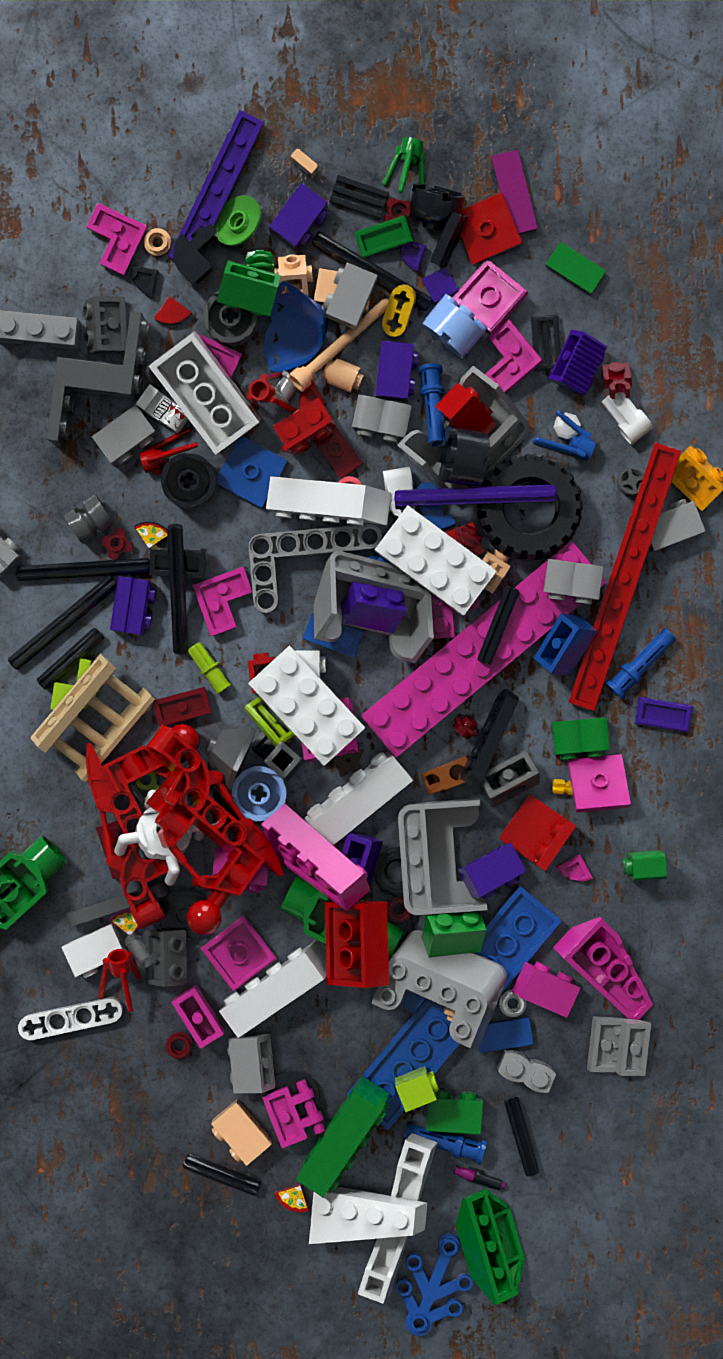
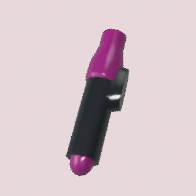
M456 1166L454 1169V1175L460 1176L467 1181L476 1182L497 1190L506 1187L502 1179L486 1175L484 1170L471 1166L469 1168Z

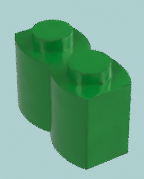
M607 717L550 722L553 755L560 754V760L577 758L576 753L587 752V757L604 756L603 750H610Z
M661 850L627 853V858H622L623 874L629 877L630 880L632 879L633 882L667 879L665 853L661 852Z

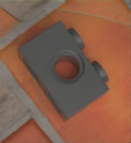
M524 751L487 770L479 786L491 807L494 808L539 784L540 777L527 751Z

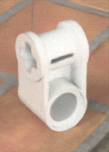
M410 467L383 471L385 489L391 493L390 510L395 519H398L401 515V510H396L398 506L394 501L395 491L414 489Z

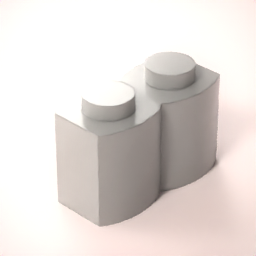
M358 395L352 429L357 430L356 434L372 438L373 433L383 435L384 441L399 443V439H404L407 434L412 406Z
M548 559L543 592L549 593V599L564 601L565 596L576 597L575 602L592 605L593 599L599 600L603 566Z
M511 1048L503 1049L496 1066L498 1072L504 1078L513 1082H524L527 1087L540 1093H549L556 1076L553 1068L546 1062L538 1059H528L522 1052Z

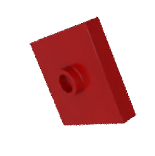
M502 192L461 211L462 214L469 217L461 238L472 265H476L523 244Z

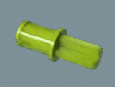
M201 642L189 648V654L202 671L200 674H204L216 694L231 685L217 666L219 664L218 661L214 662Z

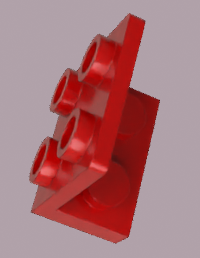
M318 397L275 424L273 428L284 444L281 447L282 450L288 454L300 455L310 448L308 443L315 439L321 441L333 433L332 428L337 425Z
M529 794L499 838L506 844L512 843L516 851L546 871L576 825Z

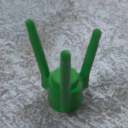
M404 137L402 139L401 146H397L395 156L382 182L383 186H387L400 157L404 166L398 192L403 193L410 165H415L417 161L418 183L424 184L426 152L422 151L424 143L421 140L411 137Z

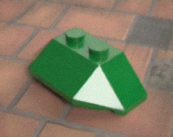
M483 1189L463 1198L455 1225L470 1277L494 1305H497L518 1295V1284L522 1276L525 1257L510 1206L493 1195L488 1189Z

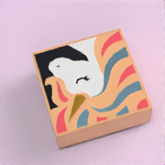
M296 149L292 153L291 162L313 179L318 173L317 164L300 149Z

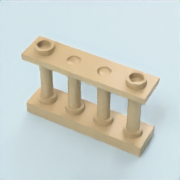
M102 654L96 658L30 737L43 752L46 753L49 748L54 747L76 763L78 766L74 771L84 782L88 780L86 756H83L60 738L63 731L67 727L72 726L95 744L93 748L102 763L137 720L150 710L152 702L155 700L144 687L137 694L113 675L116 667ZM103 684L109 685L130 702L120 715L95 696ZM90 705L113 723L103 736L78 718V714L84 706Z

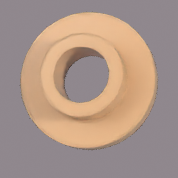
M155 228L145 235L144 246L151 255L162 256L169 251L171 238L165 230ZM156 238L163 240V244L160 247L153 246V241Z

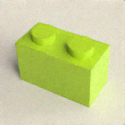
M426 1066L395 1078V1087L405 1112L437 1100L436 1092L440 1091L434 1072H428Z

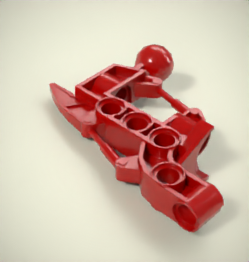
M179 724L171 728L197 751L200 739L193 727L187 724ZM87 743V777L96 803V809L100 811L103 828L102 836L106 853L105 862L108 866L120 872L119 881L123 895L139 929L143 930L165 918L147 882L168 872V865L166 860L142 858L139 854L140 846L138 843L129 844L131 849L127 852L126 856L114 855L111 833L108 830L105 812L114 815L123 834L129 833L126 828L127 823L133 819L139 821L143 814L128 784L150 773L167 779L172 772L145 745L101 766L102 763L92 744ZM123 795L129 799V807L126 810H118L115 807L114 799L117 796ZM131 881H138L142 885V893L137 897L131 896L127 891V886Z
M162 725L146 747L172 773L148 799L146 804L159 813L155 823L161 828L158 832L161 846L168 848L179 863L185 866L194 877L193 885L195 887L212 892L207 900L195 902L189 908L186 915L187 924L193 932L199 935H209L219 928L222 921L220 909L228 897L240 896L262 864L277 876H283L284 872L273 847L265 835L253 823L252 819L244 817L234 802L233 796L222 781L223 774L218 771L208 770L205 761L195 749L186 743L173 729ZM182 755L188 761L186 768L182 766L180 761ZM211 785H216L240 820L233 817L209 796ZM187 794L193 800L191 807L187 805L185 800ZM208 811L211 812L213 816L212 824H210L206 819V814ZM192 824L228 853V860L218 874L199 876L189 864L185 855L176 846L177 842L189 830ZM228 829H231L233 832L232 841L227 837Z

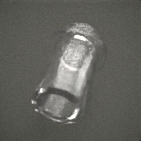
M133 933L125 938L124 949L127 952H132V956L140 969L147 968L154 962V958L146 948L143 936Z

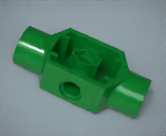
M43 835L23 853L13 850L0 860V928L7 930L50 891L48 881L68 863L58 848Z
M296 875L279 910L303 921L304 934L326 944L325 902L333 901ZM388 923V960L403 933L402 929Z

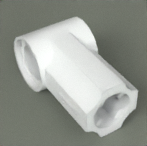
M616 393L615 399L607 396L601 401L618 424L617 427L620 433L631 445L654 428L648 417L640 409L637 410L631 400L625 397L624 393Z

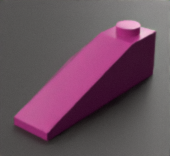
M601 917L572 927L553 948L628 1019L639 1020L653 1004L633 967V962L627 954L620 936Z

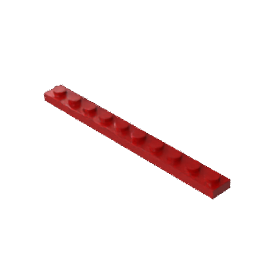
M654 443L594 624V628L598 632L585 651L569 703L592 711L596 710L682 452L681 450L660 443Z

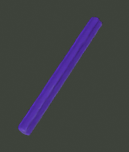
M555 485L408 489L396 490L394 501L397 506L545 502L557 499V488Z

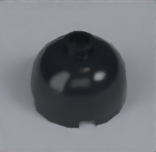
M412 184L409 200L410 209L416 219L423 222L424 228L439 230V225L445 226L453 211L461 213L465 195L461 196L460 192L435 185L434 188L425 190L426 184Z

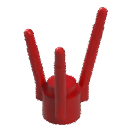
M283 372L269 375L262 374L260 379H256L250 384L249 394L246 397L248 400H251L255 408L259 407V401L261 403H275L291 413L297 411L293 406L274 396L275 388L269 381L282 377Z
M188 427L180 431L179 434L176 433L157 444L146 447V451L140 452V459L145 473L153 471L154 476L159 475L162 472V466L166 463V457L197 448L198 443L195 442L165 452L160 449L190 433L192 429Z
M116 949L111 951L107 958L102 960L103 972L98 998L103 999L110 971L114 977L121 978L128 1012H132L133 1007L127 975L130 970H132L137 980L141 979V975L133 961L132 952Z

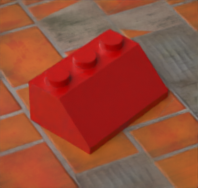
M357 901L347 911L335 902H325L327 985L359 988L389 985L387 902Z

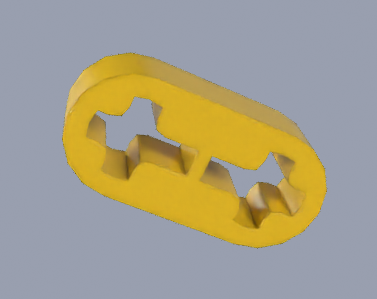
M399 285L390 295L382 321L383 330L389 336H400L408 327L416 301V293L409 285ZM405 291L407 292L406 297L410 298V301H406L402 308H399L400 298L396 297V294H401ZM396 313H399L398 323L402 324V327L393 330L392 324L388 322L395 318Z

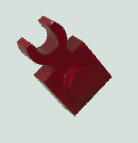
M613 362L601 365L604 388L610 389V398L615 399V394L619 392L624 393L626 398H630L632 376L629 363Z

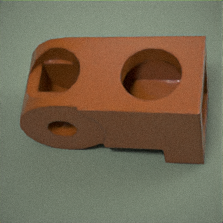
M468 754L422 773L421 776L428 794L465 783L461 780V773L469 758Z

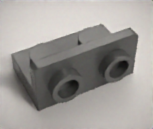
M93 296L85 300L82 316L86 320L84 345L87 347L88 354H95L97 352H125L127 340L125 297Z
M145 930L146 984L162 987L186 985V931Z

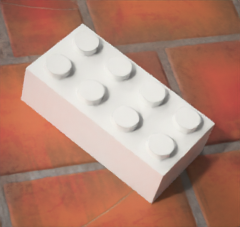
M196 331L192 332L149 365L150 369L215 455L260 422V416Z
M408 505L375 549L376 553L461 616L465 615L496 573L495 569Z
M288 646L248 683L324 766L365 729V726L291 646Z

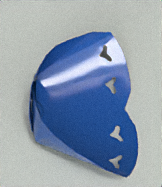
M285 281L279 283L270 316L272 322L266 330L264 337L265 359L272 372H283L299 367L309 362L321 352L329 324L328 318H326L327 310L323 309V306ZM285 287H288V291L290 292L282 294V292L285 291ZM278 302H280L284 306V308H282L280 312H278V308L280 307L278 305ZM274 333H277V336L280 338V340L276 341L275 343H272L275 339ZM273 353L277 357H280V359L277 361V364L274 363L275 358L273 357Z

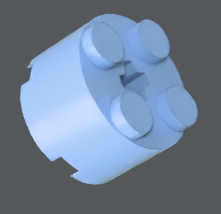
M445 294L425 318L422 326L436 340L439 339L445 344L448 350L463 358L485 333L487 327L477 319L473 321L474 314L464 305H461L459 308L456 307L458 303Z
M257 765L239 774L234 781L231 793L234 802L245 818H250L253 821H265L285 804L287 785L285 780L268 766ZM259 786H263V791L267 792V796H263L261 800H257V796L252 794V791L258 789Z

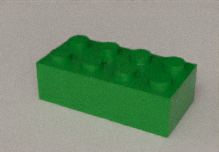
M362 1075L304 1160L295 1180L324 1198L328 1190L334 1192L342 1179L341 1176L344 1171L349 1170L356 1159L359 1149L364 1148L371 1137L374 1127L379 1126L386 1115L385 1112L389 1107V1104L386 1103L389 1093Z

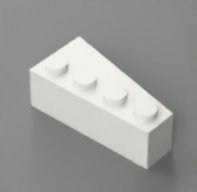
M270 476L266 509L276 511V516L282 518H292V514H297L299 519L315 521L316 517H322L323 521L330 523H339V520H347V524L363 526V523L387 525L391 493L367 485Z

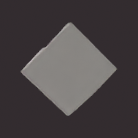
M593 1016L587 1069L590 1072H616L620 1076H645L651 1023L626 1018Z

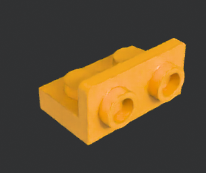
M690 445L680 455L672 483L703 511L723 491V471L718 467H713L707 461V456L699 448L694 449Z

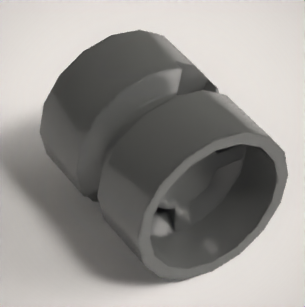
M96 494L83 502V508L75 507L64 514V518L83 545L96 537L97 530L103 532L115 524Z

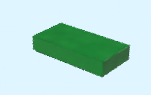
M406 214L354 232L361 255L364 258L415 241Z
M562 242L558 244L545 265L589 295L592 294L606 270Z

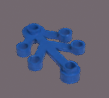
M447 1233L440 1237L438 1241L440 1255L429 1281L422 1267L421 1256L418 1253H410L406 1257V1266L413 1272L423 1296L419 1307L411 1292V1281L407 1278H400L396 1282V1292L402 1296L409 1312L405 1319L406 1328L415 1336L427 1334L432 1327V1322L449 1315L457 1317L462 1313V1303L457 1298H452L448 1300L446 1305L430 1311L433 1301L458 1290L469 1291L473 1286L472 1278L467 1273H461L457 1279L440 1285L450 1258L456 1256L460 1250L459 1239L454 1234ZM446 1243H453L454 1249L452 1251L445 1250L444 1246ZM413 1257L419 1260V1264L416 1266L409 1264V1260ZM462 1278H467L470 1281L467 1286L459 1284ZM401 1283H407L409 1285V1289L407 1291H401L399 1289V1285ZM453 1303L459 1305V1309L455 1312L449 1309V1306ZM418 1318L424 1321V1324L420 1327L414 1325V1321Z

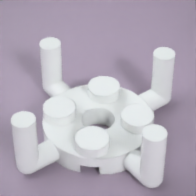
M150 790L144 802V809L146 811L140 817L136 831L120 835L114 852L116 855L122 856L125 854L129 844L138 843L148 858L166 860L169 870L165 877V883L171 886L177 880L180 867L178 860L170 850L161 846L156 831L159 826L155 823L159 813L146 804L156 791ZM193 824L176 844L182 853L186 851L192 832H194V839L198 841L202 840L205 836Z

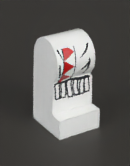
M150 384L136 403L141 410L178 434L188 421L187 416L178 405Z

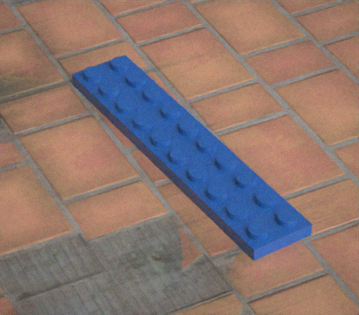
M520 885L485 926L487 931L481 952L476 953L504 967L507 973V980L502 992L521 971L524 963L531 959L562 921ZM427 998L362 1074L389 1093L386 1101L389 1107L380 1123L387 1130L405 1111L395 1087V1078L423 1066H426L428 1072L433 1071L435 1074L460 1044L454 1041L450 1035L451 1021L446 1019L448 1015L443 1012L444 1006ZM357 1080V1081L355 1082V1084L351 1087V1089L346 1093V1096H347V1097H348V1095L350 1094V1092L352 1091V1089L354 1088V1086L356 1085V1083L358 1082V1080Z

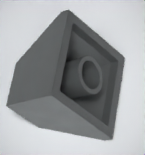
M253 727L222 730L217 740L212 738L206 753L210 754L207 764L209 770L218 771L223 774L222 781L230 792L247 758L257 731Z

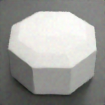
M564 413L578 426H581L576 415ZM559 416L556 418L553 429L558 438L569 440L574 435H578Z

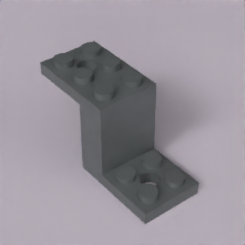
M130 311L123 365L57 357L47 440L52 444L65 446V440L70 439L71 424H68L69 413H73L75 406V397H72L71 393L136 401L137 394L141 395L143 378H140L139 373L140 367L145 368L147 354L144 351L143 342L144 340L148 341L150 334V324H148L142 312Z

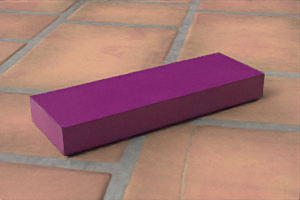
M518 150L491 156L499 192L504 194L519 234L536 231V220Z

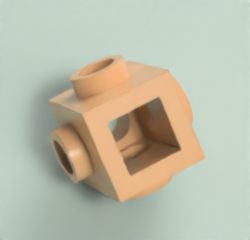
M305 255L278 257L279 268H275L274 273L281 275L280 282L285 281L308 296V282H313L312 265L306 266ZM285 287V291H283L282 294L290 292L288 291V287Z

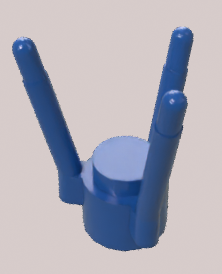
M560 410L556 411V415L580 435L578 437L574 435L568 446L540 437L532 440L534 444L573 455L584 461L589 460L595 448V441L590 440L591 433L583 430Z

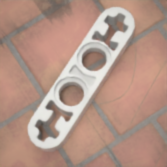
M107 997L26 1015L19 1022L18 1031L24 1039L35 1040L105 1025L117 1021L122 1016L123 1005L119 999ZM107 1003H111L112 1007L118 1008L114 1013V1017H110L109 1013L99 1015L101 1020L97 1021V1012L93 1005H98V1010L105 1009L108 1005ZM86 1008L91 1012L92 1018L88 1023H82L77 1019V1011L79 1009ZM60 1014L64 1017L65 1025L63 1028L56 1029L51 1026L50 1018L52 1015ZM45 1016V1027L48 1032H44V1026L36 1028L34 1034H31L30 1030L24 1029V1026L28 1024V1020H31L32 1024H38L43 1021L41 1017Z

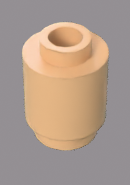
M337 358L327 362L322 379L327 380V384L351 393L353 389H359L364 375L360 373V367Z

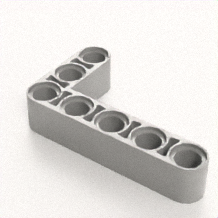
M365 524L363 526L354 525L255 535L249 542V558L253 602L256 609L262 613L269 614L274 612L279 605L275 559L332 554L335 551L357 552L374 550L382 540L380 529L375 525ZM373 530L376 532L378 539L374 544L368 545L363 542L362 535L365 531ZM347 533L351 538L349 545L339 547L335 543L337 534ZM313 535H319L323 538V545L317 550L311 549L308 546V540ZM287 537H291L296 541V547L291 552H285L281 548L282 540ZM258 540L268 542L269 549L265 554H257L254 551V545ZM260 567L270 568L271 577L268 581L262 582L257 579L256 573ZM263 594L272 595L274 598L272 607L268 609L261 608L259 605L260 596Z

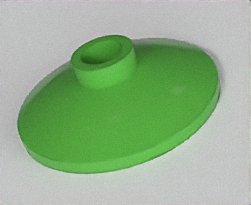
M247 195L237 196L226 202L214 227L219 235L217 239L226 246H237L250 239L260 224L261 208L259 203Z

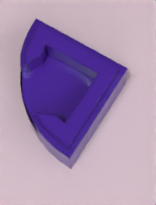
M415 241L400 246L401 257L411 270L418 273L427 246Z

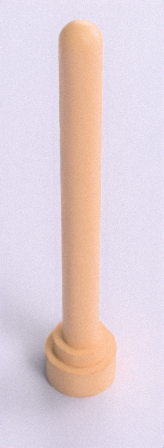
M389 299L381 300L361 318L357 330L348 329L306 367L302 366L301 368L297 367L288 375L291 383L302 392L309 387L313 375L386 311Z

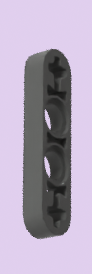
M165 881L148 886L156 899L170 894ZM142 889L130 892L129 894L137 897L142 893ZM124 895L69 912L66 914L69 927L130 907Z

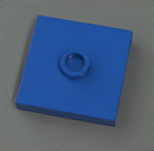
M240 436L216 478V484L263 508L268 498L270 476L280 477L288 460L248 438Z

